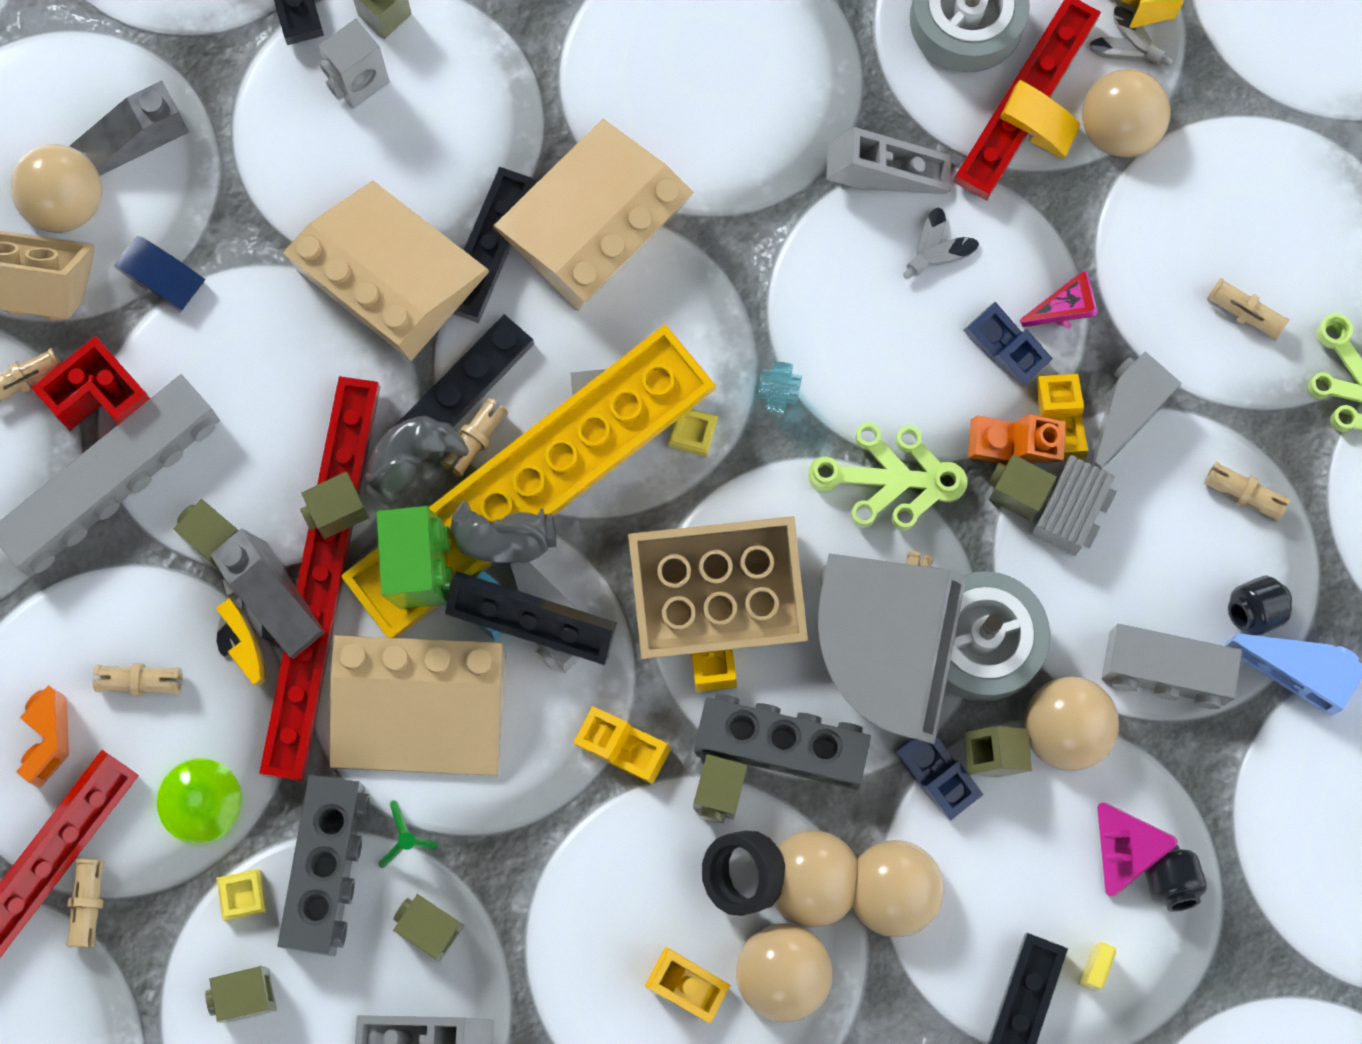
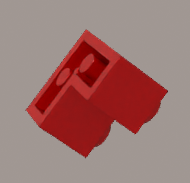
M96 336L31 387L69 431L74 429L101 406L117 424H120L150 399L147 393Z

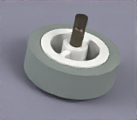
M912 0L910 9L911 32L922 52L935 63L960 72L987 70L1002 63L1017 48L1028 20L1030 2L1029 0Z
M987 571L965 574L963 576L966 577V583L945 689L959 697L973 701L988 702L1004 699L1025 687L1042 667L1050 645L1048 617L1036 595L1015 578Z

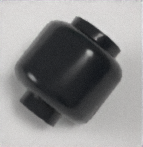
M1267 575L1257 577L1237 586L1232 591L1228 604V615L1238 629L1251 635H1262L1287 623L1292 612V595L1289 589L1277 579Z
M1179 845L1145 872L1154 902L1158 905L1166 906L1170 912L1184 911L1197 906L1201 902L1200 897L1207 890V883L1197 854L1190 850L1180 849Z

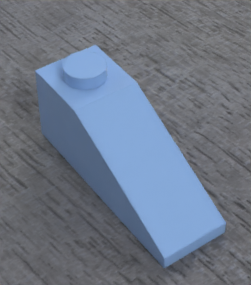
M1239 633L1225 644L1227 647L1241 649L1242 661L1330 716L1345 708L1362 679V663L1358 662L1359 657L1351 650L1341 646L1334 647L1330 644Z

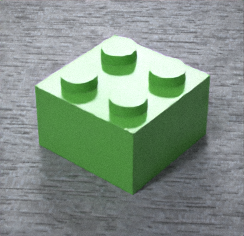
M428 506L376 511L381 595L399 609L447 605L448 592L451 580L454 577L452 568L446 566L445 551H451L452 548L449 526H444L441 518L437 517Z

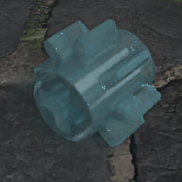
M774 361L773 370L762 369L757 399L767 400V411L785 413L786 404L797 405L802 375L792 374L793 364Z

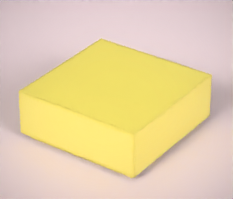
M690 409L674 422L668 447L707 457L718 416Z
M257 869L216 878L222 920L229 921L268 913L261 870Z
M1104 942L1093 944L1079 985L1090 990H1098L1104 987L1117 952L1115 947Z

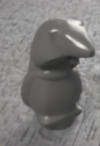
M427 416L406 420L386 432L377 444L368 461L365 479L368 483L366 490L380 503L393 507L401 497V493L414 481L418 465L425 458L443 457L444 452L467 456L469 453L468 447L459 432L448 423L438 422Z
M462 501L452 516L450 531L456 539V545L460 552L480 561L496 564L526 563L539 558L548 548L557 546L554 515L545 514L544 508L540 509L537 515L516 512L508 514L501 520L497 519L492 523L482 515L471 511L467 501Z

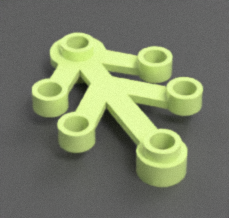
M1333 313L1326 316L1318 325L1316 335L1323 346L1335 350L1357 384L1334 379L1329 373L1320 372L1309 381L1308 392L1316 399H1325L1332 395L1362 403V358L1349 341L1353 333L1352 323L1342 314ZM1326 330H1334L1338 335V339L1329 337ZM1316 381L1325 382L1328 388L1327 391L1319 390L1316 386ZM1343 405L1332 413L1330 423L1338 432H1348L1352 428L1362 430V414L1357 413L1351 406ZM1339 414H1346L1350 418V424L1342 423L1339 420Z
M868 422L859 426L855 437L856 443L862 449L868 450L885 469L840 466L833 458L820 457L813 461L808 473L810 485L820 492H830L839 483L884 486L868 501H859L854 505L851 519L856 526L861 528L871 526L875 521L876 515L908 488L925 490L910 504H900L895 508L892 514V523L901 531L913 528L917 518L937 501H956L964 494L967 488V476L964 470L952 462L940 463L921 442L922 436L920 431L910 425L904 426L899 430L896 437V445L901 451L910 453L925 472L910 471L880 439L881 431L879 427L874 423ZM871 431L876 439L871 442L864 441L861 433ZM904 434H912L916 442L912 445H907L902 441L901 437ZM822 466H827L831 468L833 475L828 478L821 477L818 469ZM944 475L951 476L954 479V485L951 487L944 486L940 481V477ZM860 508H866L870 511L871 518L861 520L856 512ZM901 511H906L912 516V521L902 523L899 521L897 514Z

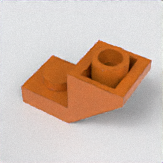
M1028 414L1016 422H1009L977 415L970 419L968 458L1007 465L1014 454L1031 464L1061 462L1064 460L1066 421Z
M49 685L44 690L37 691L29 698L25 705L26 711L20 717V719L40 734L44 740L40 744H34L25 752L21 759L22 765L16 773L28 783L39 788L47 782L69 756L67 700L62 693Z

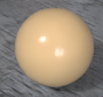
M1133 69L1117 70L1100 78L1088 91L1082 108V123L1090 141L1103 152L1117 157H1134L1151 150L1159 143L1167 131L1171 116L1169 98L1162 85L1151 75Z
M49 144L31 150L17 163L11 178V196L20 215L32 226L46 232L64 233L83 226L94 216L101 203L102 182L94 164L82 152L66 145Z
M1060 677L1047 682L1033 694L1025 710L1024 729H1028L1029 746L1042 761L1057 769L1077 771L1098 764L1110 753L1118 737L1119 717L1113 700L1102 687L1081 677Z
M810 830L796 833L778 845L785 862V871L781 895L774 903V907L782 916L800 926L824 927L839 921L853 908L858 860L854 852L843 840L824 831Z
M890 840L871 846L857 859L856 892L852 909L857 918L867 928L887 937H906L922 931L935 919L943 902L944 882L937 863L929 853L913 843Z
M787 923L774 924L757 931L747 940L738 956L736 980L741 996L754 1012L771 1021L794 1022L810 1016L824 1003L832 985L833 968L826 947L815 934L798 925Z

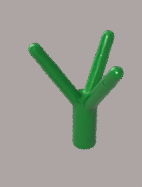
M396 800L391 801L390 808L399 836L396 845L379 861L378 865L380 868H385L403 849L409 850L413 847L434 850L438 846L435 841L416 838L412 833L408 832L398 802Z

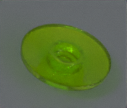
M193 759L176 766L162 781L157 795V812L161 823L174 837L189 843H206L224 835L237 820L242 804L240 785L234 774L224 765L210 759ZM200 791L203 796L202 802L198 806H191L189 803L190 795Z

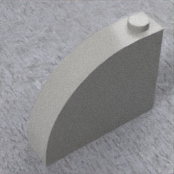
M829 553L827 564L821 572L822 590L818 609V631L822 655L828 672L839 692L868 721L894 734L935 744L966 577L948 569Z

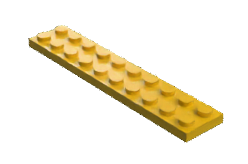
M664 324L429 508L437 517L441 518L444 526H449V529L452 516L462 501H467L471 511L482 515L492 523L497 519L501 520L508 514L516 512L537 515L542 508H544L545 514H553L555 516L717 389L716 385L668 326ZM450 531L452 548L451 551L445 552L446 566L452 568L453 575L458 571L477 577L482 570H486L493 564L461 553L456 545V539ZM379 547L341 575L387 638H399L440 606L399 609L381 595Z

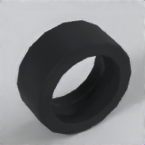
M744 830L719 837L707 848L702 862V882L708 897L717 908L729 915L744 916L772 907L780 898L784 883L785 862L780 849L771 838L759 831ZM738 847L748 851L755 860L758 869L759 884L755 895L751 898L742 896L736 890L729 875V861L732 852Z

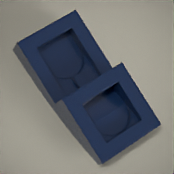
M140 235L136 236L114 265L125 276L146 291L148 289L180 313L206 280L181 261Z
M996 302L989 305L963 329L970 339L995 364L1022 386L1027 384L1053 359L1028 329L1021 331Z
M937 736L935 744L909 738L893 750L911 776L948 820L955 818L984 795L970 775H967V771L962 764L952 758Z

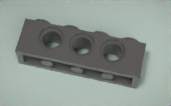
M716 694L715 699L706 697L694 746L695 753L709 754L746 765L854 790L859 789L871 740V735L862 733L863 727L847 722H839L838 727L821 724V717L809 713H797L796 718L780 714L781 709L770 704L757 703L756 708L739 705V698L726 694ZM736 721H746L753 727L754 734L749 739L738 740L731 734L730 727ZM778 730H786L793 735L795 744L786 750L778 749L772 743V734ZM820 739L830 741L835 747V755L830 759L817 757L813 751V743Z
M316 775L308 776L277 944L279 948L336 956L337 947L343 948L345 944L347 922L342 921L344 905L351 904L355 889V879L349 878L352 861H359L362 850V836L357 835L359 820L366 819L370 803V794L364 793L365 786L359 781ZM333 813H341L344 817L342 829L336 834H326L324 830L326 818ZM333 855L336 859L335 871L328 877H319L316 870L318 861L323 856ZM324 897L329 905L328 913L323 919L313 921L309 916V906L313 900Z

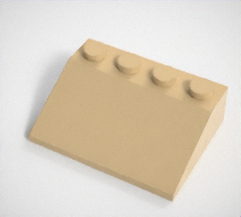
M603 118L493 227L579 311L686 204L694 192L664 162Z
M371 181L310 222L283 252L297 271L410 361L415 358L489 273L486 267L375 181Z
M794 516L628 534L641 659L808 641Z
M334 635L330 676V768L498 776L506 650L503 643Z

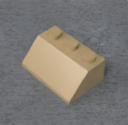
M0 231V309L12 315H23L26 313L42 315L46 319L53 321L69 319L83 303L95 252L94 244Z

